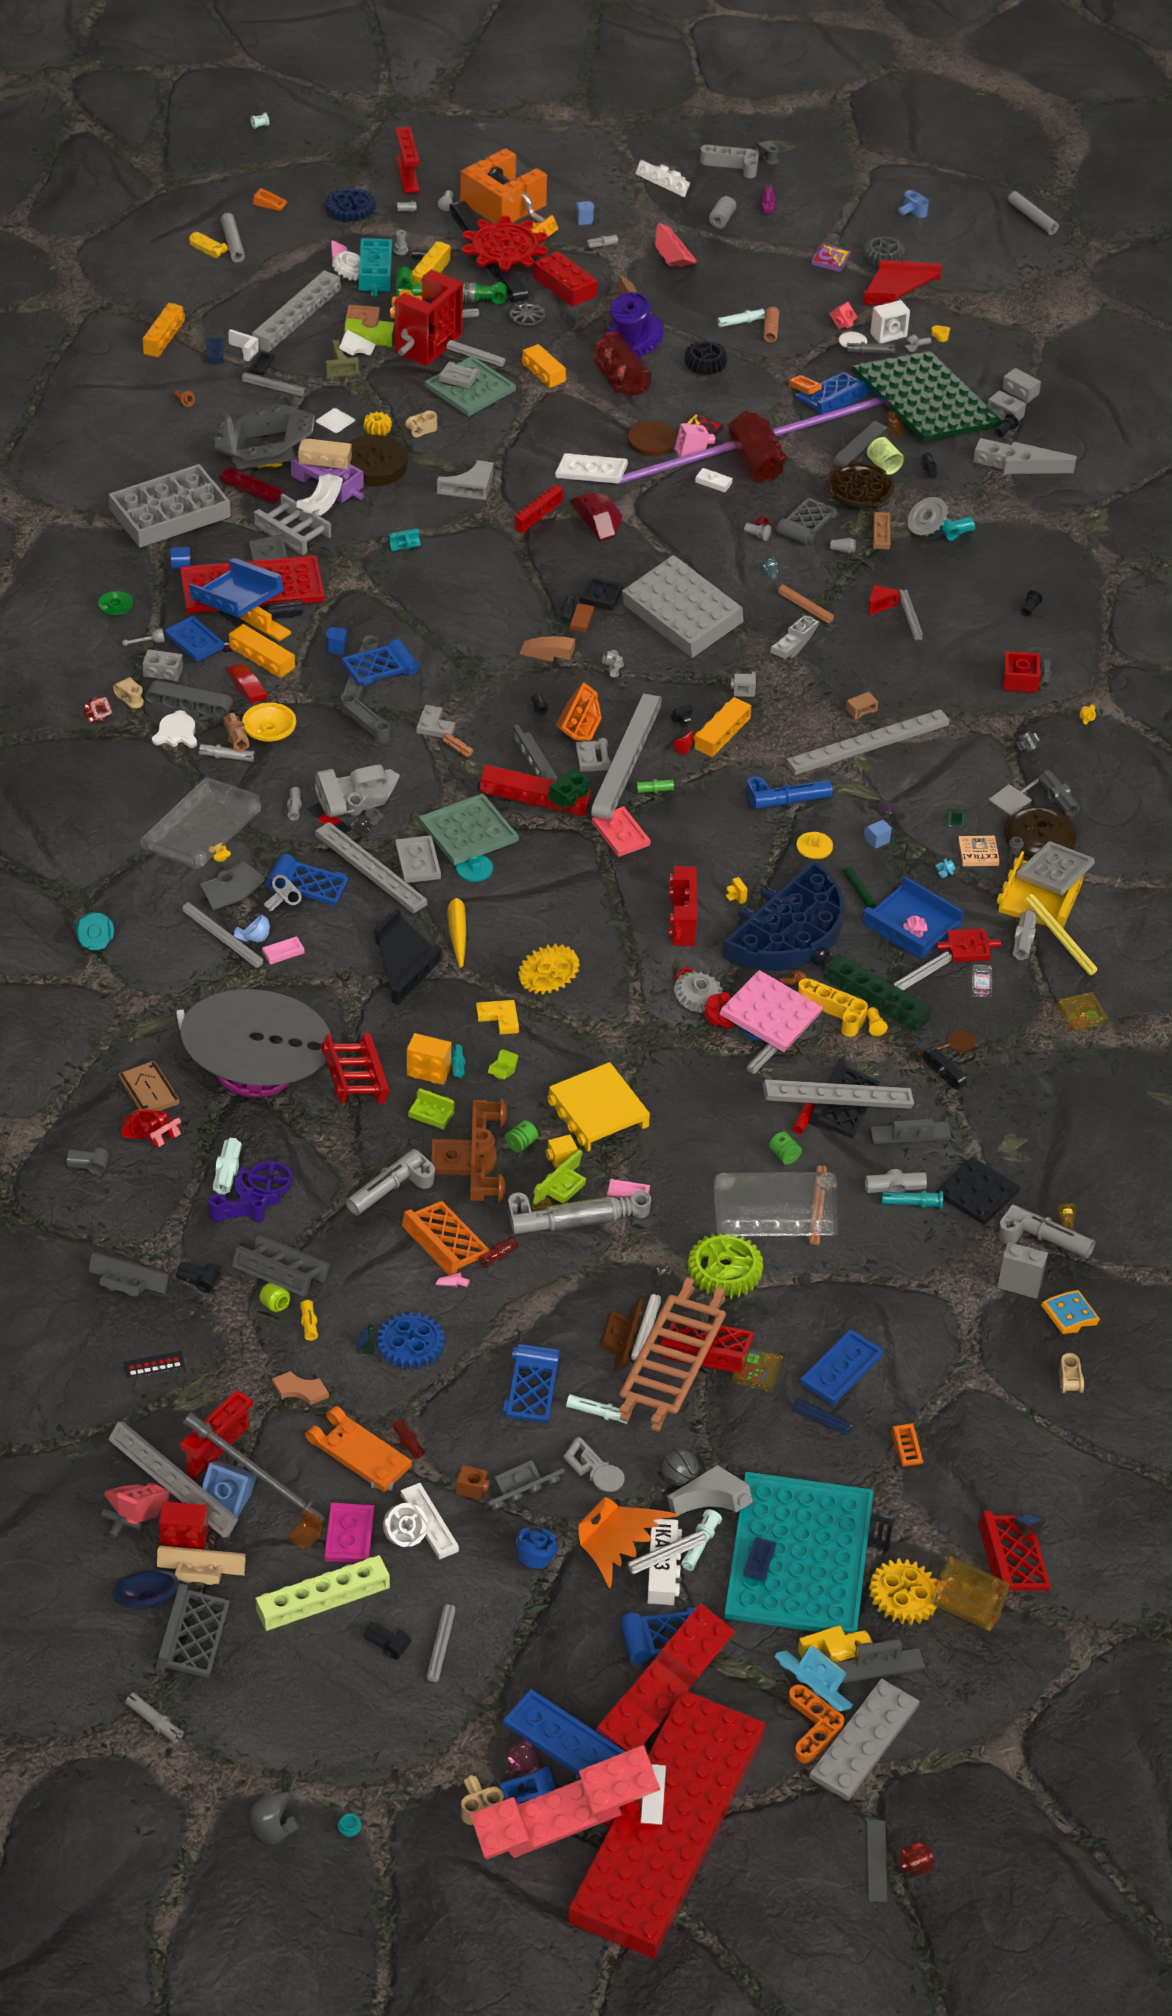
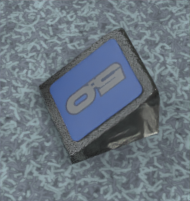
M1030 1512L1012 1520L1024 1537L1040 1531L1045 1523L1042 1518Z

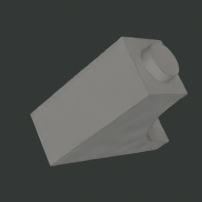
M477 460L472 469L461 475L452 477L438 476L437 494L486 500L493 479L494 462Z
M718 1465L667 1496L671 1513L677 1515L702 1507H722L738 1512L753 1502L749 1485Z

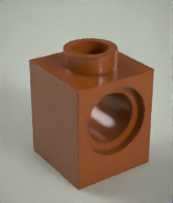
M462 1465L457 1479L456 1495L482 1500L484 1492L487 1493L490 1486V1480H487V1471Z

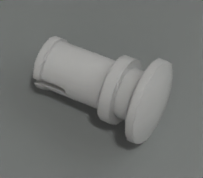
M445 191L444 196L439 199L438 207L441 210H450L449 205L453 203L452 198L454 196L452 191Z
M404 230L396 231V243L393 252L397 255H406L409 252L406 243V232Z
M746 523L744 531L745 533L762 538L763 541H767L771 535V526H758Z

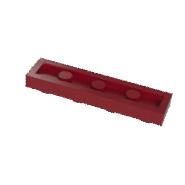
M228 467L219 475L220 481L272 504H275L283 494V490L231 467Z

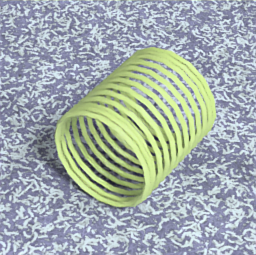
M885 437L875 439L867 449V456L876 466L887 471L886 474H892L902 466L903 455ZM880 449L883 450L882 452H884V453H883V454L880 453V454L878 455V457H877L876 453H877ZM894 455L895 462L888 468L892 467L897 459L899 463L894 469L888 471L886 470L888 468L883 467L885 466L883 464L887 463Z

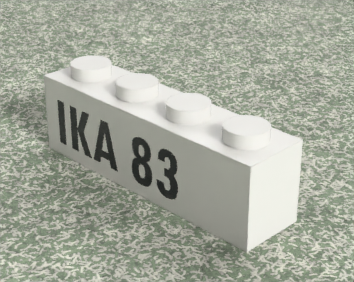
M653 1520L659 1526L651 1528L650 1552L681 1539L682 1529H678V1520ZM681 1553L649 1567L648 1604L674 1605L675 1596L679 1597L680 1583H675L676 1578H680V1565H676V1560L681 1559Z

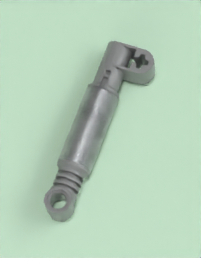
M639 1190L634 1192L632 1196H629V1199L627 1196L624 1199L620 1197L619 1200L618 1198L608 1196L547 1206L544 1210L531 1212L527 1196L523 1193H514L508 1200V1215L514 1235L546 1229L557 1231L605 1222L609 1223L626 1215L644 1218L650 1213L651 1196L646 1191ZM518 1207L521 1209L519 1214H517Z

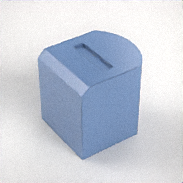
M592 202L576 203L575 217L578 225L593 223L594 204Z
M880 820L864 828L865 840L874 849L890 842L892 828L884 820Z

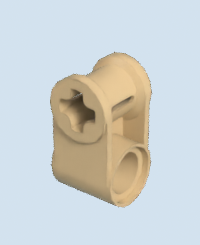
M426 411L411 416L406 420L405 426L411 430V434L414 437L435 432L438 428L437 414L434 411Z
M128 677L113 685L115 695L129 707L135 709L143 706L144 701L141 698L142 687L134 682L132 678Z
M1066 1353L1061 1358L1058 1372L1061 1393H1066V1391L1083 1393L1084 1378L1081 1372L1080 1359L1073 1353Z

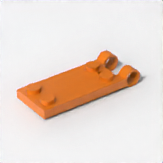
M334 1406L326 1413L327 1419L337 1426L331 1433L325 1436L323 1431L315 1425L305 1432V1437L311 1444L316 1445L371 1483L372 1481L375 1483V1487L383 1492L389 1488L392 1482L394 1484L412 1467V1460L347 1417L338 1406Z

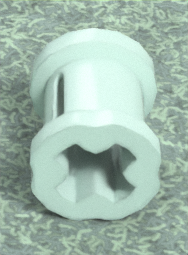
M266 113L250 117L253 129L264 125L266 127L269 126V118Z

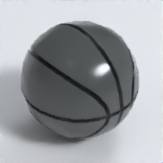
M673 1449L663 1458L661 1470L665 1480L670 1484L685 1486L697 1477L699 1464L696 1456L686 1449Z

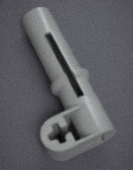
M411 1149L388 1168H382L379 1175L347 1198L346 1205L354 1215L358 1216L392 1189H398L400 1183L407 1178L419 1188L427 1189L434 1183L435 1166L419 1151Z
M1014 1204L1000 1221L999 1240L1004 1244H1008V1242L1016 1243L1024 1231L1037 1236V1239L1040 1241L1044 1239L1086 1259L1090 1257L1095 1247V1240L1052 1222L1050 1217L1043 1218Z

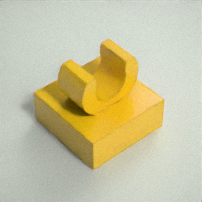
M739 877L732 879V885L726 888L729 894H726L729 901L736 899L739 904L745 903L747 900V887Z

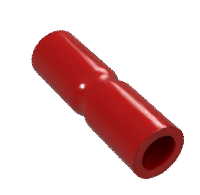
M804 1103L792 1128L795 1133L802 1134L816 1103Z

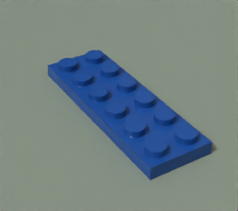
M530 1690L503 1720L505 1727L579 1776L580 1770L625 1753L624 1750L533 1690Z

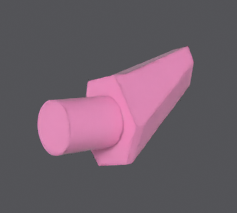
M461 1273L439 1278L436 1286L457 1288L458 1285L468 1287L470 1280L461 1277Z

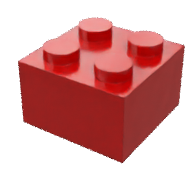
M1005 651L1003 690L1038 692L1041 677L1040 654Z
M163 1501L159 1520L161 1546L205 1550L209 1531L207 1505Z

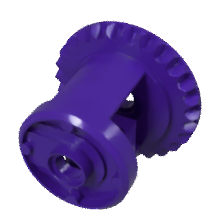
M627 292L621 294L614 299L610 307L613 323H610L607 332L609 346L616 353L627 357H638L650 353L661 343L664 335L662 322L654 313H650L649 301L640 293Z

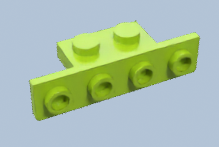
M578 1150L574 1154H570L563 1164L558 1165L556 1171L548 1174L545 1181L536 1185L533 1194H535L534 1204L537 1205L546 1195L564 1204L586 1184L587 1178L574 1172L580 1165L583 1151Z

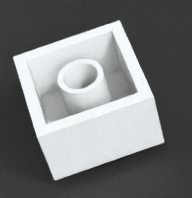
M901 300L873 307L871 335L879 344L907 337L910 310Z

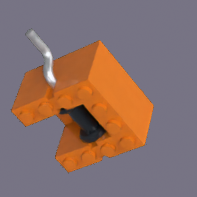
M507 148L487 157L486 161L481 160L461 170L460 201H466L472 210L492 223H498L501 216H509L512 223L527 215H530L538 223L545 220L536 214L535 211L546 206L547 174L536 168L516 179V154Z

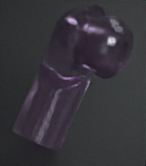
M885 801L878 803V810L881 813L891 814L896 820L903 818L904 814L894 803Z

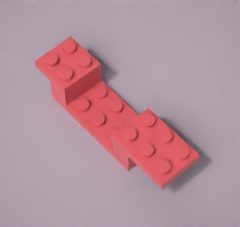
M642 1745L579 1771L581 1780L546 1793L543 1796L518 1804L515 1798L512 1797L470 1814L485 1859H490L509 1851L513 1858H516L622 1815L620 1806L660 1791L661 1789L645 1746Z

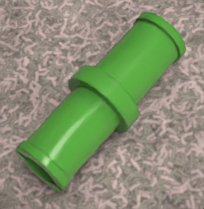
M653 779V781L637 782L638 793L654 792L656 794L658 791H674L673 779L661 781Z

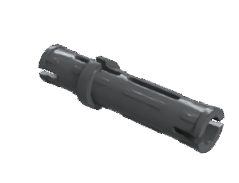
M847 342L846 345L847 353H860L861 355L865 353L894 355L895 344Z

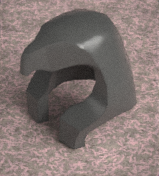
M289 1792L262 1796L252 1806L250 1826L255 1836L262 1843L278 1844L293 1831H297L300 1828L299 1823L293 1816L287 1818L284 1825H280L283 1811L287 1808L286 1805L289 1799L292 1798Z

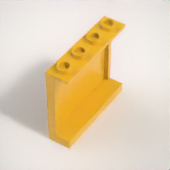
M1021 851L1019 858L1016 857L1014 860V869L1009 871L1007 878L1009 881L1004 882L1003 894L1000 893L998 896V912L1020 918L1021 913L1026 910L1034 912L1025 901V898L1032 893L1060 926L1064 928L1082 886L1084 875L1063 895H1059L1017 878L1016 872L1028 862L1023 860L1024 852ZM1037 915L1036 923L1047 926Z
M610 1062L549 1087L547 1099L550 1106L556 1109L559 1118L566 1122L569 1131L575 1134L578 1143L581 1146L583 1145L587 1152L590 1151L591 1142L637 1123L642 1129L649 1127L650 1113Z

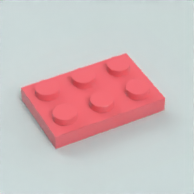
M624 806L615 809L611 820L592 817V824L618 857L650 846L651 840Z

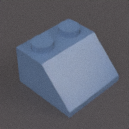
M218 1460L209 1463L202 1488L238 1518L252 1494L257 1476L254 1473Z

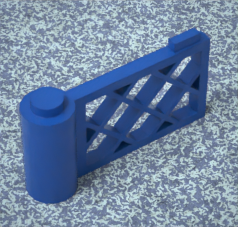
M400 639L391 641L388 646L343 657L341 660L356 683L363 686L372 684L375 680L401 673L413 675L419 668L418 662ZM386 653L388 658L379 656V654ZM368 657L374 660L372 663L363 659ZM376 660L386 663L385 666L376 664ZM349 662L359 663L358 667L351 665ZM361 664L371 667L370 670L360 668ZM387 665H393L396 669L388 668ZM374 668V669H377V670H381L382 672H381V673L372 672V669ZM357 673L365 674L367 677L360 678Z
M281 854L266 881V886L275 892L272 880L275 876L282 874L288 877L292 883L299 882L301 886L297 888L302 893V896L337 906L349 877L340 872L332 873L296 862L291 855ZM297 870H304L306 874L299 875ZM320 875L324 879L316 881L314 876ZM277 878L276 886L284 888L286 885L285 879ZM307 878L311 879L312 882L308 884H304V882L302 881L303 879ZM332 881H340L342 884L334 886ZM327 883L330 888L322 890L320 885ZM316 887L318 891L310 892L308 889ZM333 892L335 899L327 897L326 894Z
M518 1344V1347L513 1348L512 1360H516L509 1401L505 1400L503 1413H507V1418L549 1422L560 1349ZM519 1368L528 1369L531 1374L523 1379L519 1374ZM542 1372H552L551 1377L545 1381L539 1376ZM535 1377L540 1384L532 1389L527 1382ZM524 1385L528 1392L520 1396L515 1390ZM544 1387L549 1394L541 1399L535 1392ZM532 1395L537 1402L529 1407L524 1399ZM518 1403H521L525 1408L522 1412L512 1411V1408ZM541 1405L546 1411L545 1416L536 1415L533 1410Z
M697 1607L687 1608L685 1612L643 1617L633 1612L626 1613L620 1619V1626L630 1661L642 1663L650 1657H657L662 1649H655L654 1642L656 1639L664 1644L669 1642V1639L661 1635L662 1631L666 1629L673 1634L678 1631V1629L669 1625V1622L677 1620L683 1625ZM648 1623H656L661 1628L658 1632H655L649 1628Z

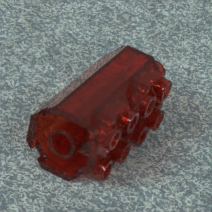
M617 331L604 334L603 340L594 344L596 355L594 356V363L596 366H599L602 374H607V381L609 384H612L615 393L624 392L627 396H634L647 392L651 384V372L628 340Z
M743 411L728 424L729 435L753 479L759 483H764V480L767 479L768 481H773L783 473V465L788 460V456L781 450L782 445L779 441H773L776 434L769 428L770 423L764 417L761 418L756 411L750 413L749 411Z

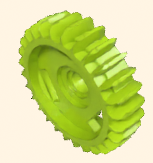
M719 1232L718 1236H715L712 1233L710 1238L704 1236L703 1241L698 1240L697 1245H693L688 1259V1274H690L691 1279H694V1285H700V1291L706 1290L707 1295L715 1293L716 1288L720 1287L725 1289L723 1296H729L732 1299V1296L736 1295L739 1298L741 1292L747 1295L748 1290L753 1291L754 1286L758 1285L763 1272V1259L760 1256V1251L756 1250V1245H751V1240L745 1242L744 1236L737 1238V1234L729 1236L728 1232L726 1235H721ZM704 1257H709L707 1267L703 1269L700 1265L701 1260ZM727 1259L731 1264L724 1265L720 1261Z

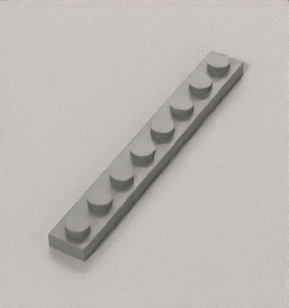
M328 822L315 830L316 836L413 914L427 906V899L333 824Z
M764 1080L762 1084L765 1100L906 1109H912L914 1106L911 1088Z
M118 1422L108 1440L182 1503L207 1505L208 1525L222 1537H229L238 1518L127 1424Z

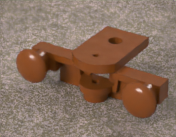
M501 1099V1102L473 1100L472 1140L432 1139L431 1163L435 1166V1174L471 1175L470 1201H484V1196H498V1203H501L505 1196L506 1184L502 1174L499 1173V1177H485L494 1169L497 1157L496 1150L494 1149L495 1139L492 1133L486 1129V1121H500V1128L505 1125L507 1105L503 1099ZM454 1155L456 1158L449 1159L447 1156Z

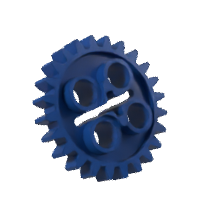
M410 1311L409 1316H406L402 1312L401 1317L394 1315V1320L388 1318L387 1324L381 1325V1330H378L377 1337L378 1351H381L382 1358L386 1357L387 1363L393 1361V1367L400 1364L401 1370L405 1366H408L410 1371L413 1366L420 1370L421 1364L428 1367V1361L435 1363V1357L440 1358L445 1345L444 1330H441L440 1324H436V1319L429 1321L428 1314L421 1317V1312L414 1316L413 1312Z

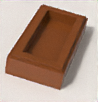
M577 604L570 624V630L587 633L594 613V606Z

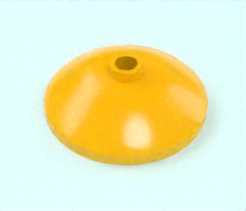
M261 703L248 709L243 716L242 722L245 724L244 731L252 738L264 742H274L286 738L294 731L296 716L290 708L282 704Z

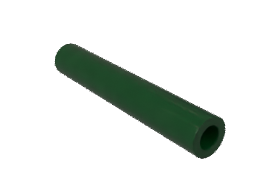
M846 867L844 869L845 875L866 906L874 909L877 904L852 867Z

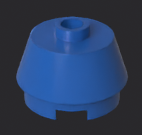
M530 1527L522 1529L515 1541L519 1561L531 1568L540 1569L547 1567L558 1552V1542L555 1541V1534L541 1528L540 1532L530 1531Z

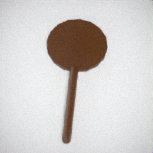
M957 1030L947 1036L946 1044L935 1048L941 1050L950 1047L956 1052H968L974 1048L975 1038L969 1032ZM923 1052L917 1053L916 1056H923Z

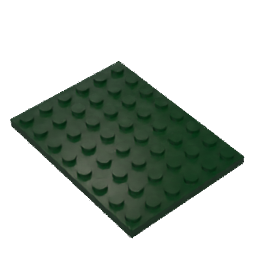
M931 351L861 363L852 367V372L865 382V385L922 441L998 427L1002 423V420Z

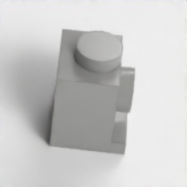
M752 672V674H734V678L730 679V689H733L734 696L755 697V672Z

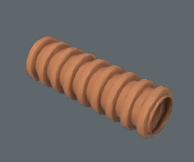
M769 307L765 312L763 338L768 343L775 342L778 337L780 312L776 307Z

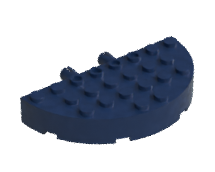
M812 861L779 892H776L769 886H765L761 896L769 901L757 912L752 911L746 906L740 909L738 916L747 921L724 941L723 957L743 966L765 970L789 969L812 962L815 951L820 947H825L829 950L840 934L844 901L838 883L833 881L830 873L825 868Z

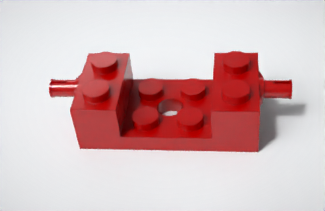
M674 866V874H670V885H673V887H669V898H672V906H674V913H670V925H673V927L669 926V938H672V946H695L697 867Z

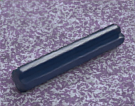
M797 1399L794 1404V1411L845 1435H848L852 1429L851 1423L800 1399Z

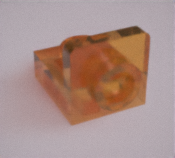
M889 411L887 427L890 428V433L888 436H903L904 422L893 411Z
M305 1510L303 1512V1520L289 1534V1540L307 1550L323 1533L321 1518Z

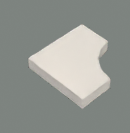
M346 330L339 349L350 355L363 353L371 356L375 344Z

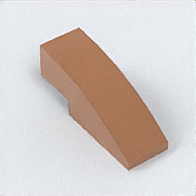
M558 636L529 639L524 641L520 655L553 662L555 657L570 660L575 650V639Z

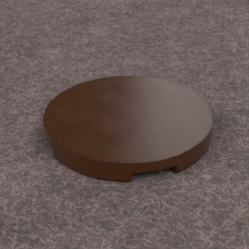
M658 421L638 423L628 433L630 447L647 456L666 454L667 451L675 448L677 440L675 430L671 426Z

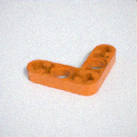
M794 1685L789 1692V1703L816 1723L798 1741L795 1748L796 1759L801 1763H809L843 1730L844 1717L807 1687ZM800 1694L803 1695V1698H802V1697L795 1698V1695H797V1696H799ZM812 1706H819L823 1711L814 1713L810 1708ZM835 1720L838 1721V1724H836V1723H834V1724H832V1725L830 1724V1721H831V1722H834ZM816 1733H822L826 1738L823 1741H818L813 1736ZM811 1744L810 1749H809V1753H808V1752L801 1753V1749H802L803 1751H805V1750L809 1747V1745Z

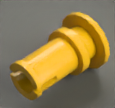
M869 1008L867 1010V1017L870 1021L869 1032L873 1036H881L887 1031L888 1026L879 1016L877 1008Z

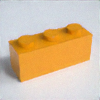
M539 344L523 350V365L549 388L566 382V368Z

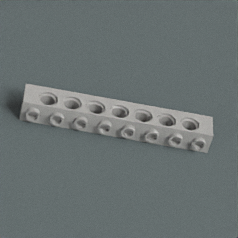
M324 270L252 332V336L258 338V348L269 352L276 347L277 344L340 291V277Z

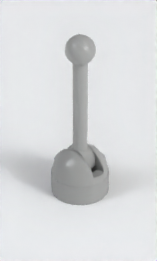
M162 628L154 630L152 635L129 641L125 639L122 641V645L128 646L131 643L151 639L156 643L165 642Z

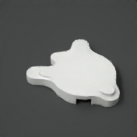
M182 710L165 716L159 724L158 733L152 737V743L155 745L167 743L172 747H176L179 742H183L189 748L197 746V740L193 736L195 733V722L192 717Z

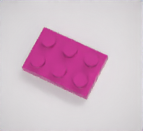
M331 1503L325 1562L358 1563L369 1558L374 1505Z

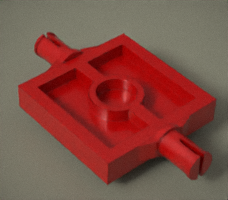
M984 928L947 930L948 942H937V950L948 949L952 955L953 962L989 961L991 957L990 947H1001L1000 939L989 940Z

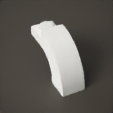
M331 474L319 476L315 492L309 498L298 500L296 507L303 509V512L324 514L335 502L343 478Z

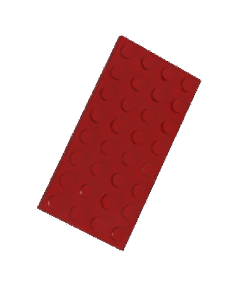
M316 555L244 561L277 573L282 578L284 590L258 607H266V604L291 600H301V603L325 601ZM229 563L180 567L187 613L219 611L192 600L189 584L191 583L199 587L205 586L230 571Z

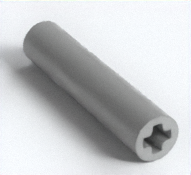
M1014 191L1009 195L1008 203L1049 235L1054 234L1058 230L1059 224L1020 193Z
M225 213L221 216L220 220L231 259L234 262H241L245 258V253L236 222L232 214Z

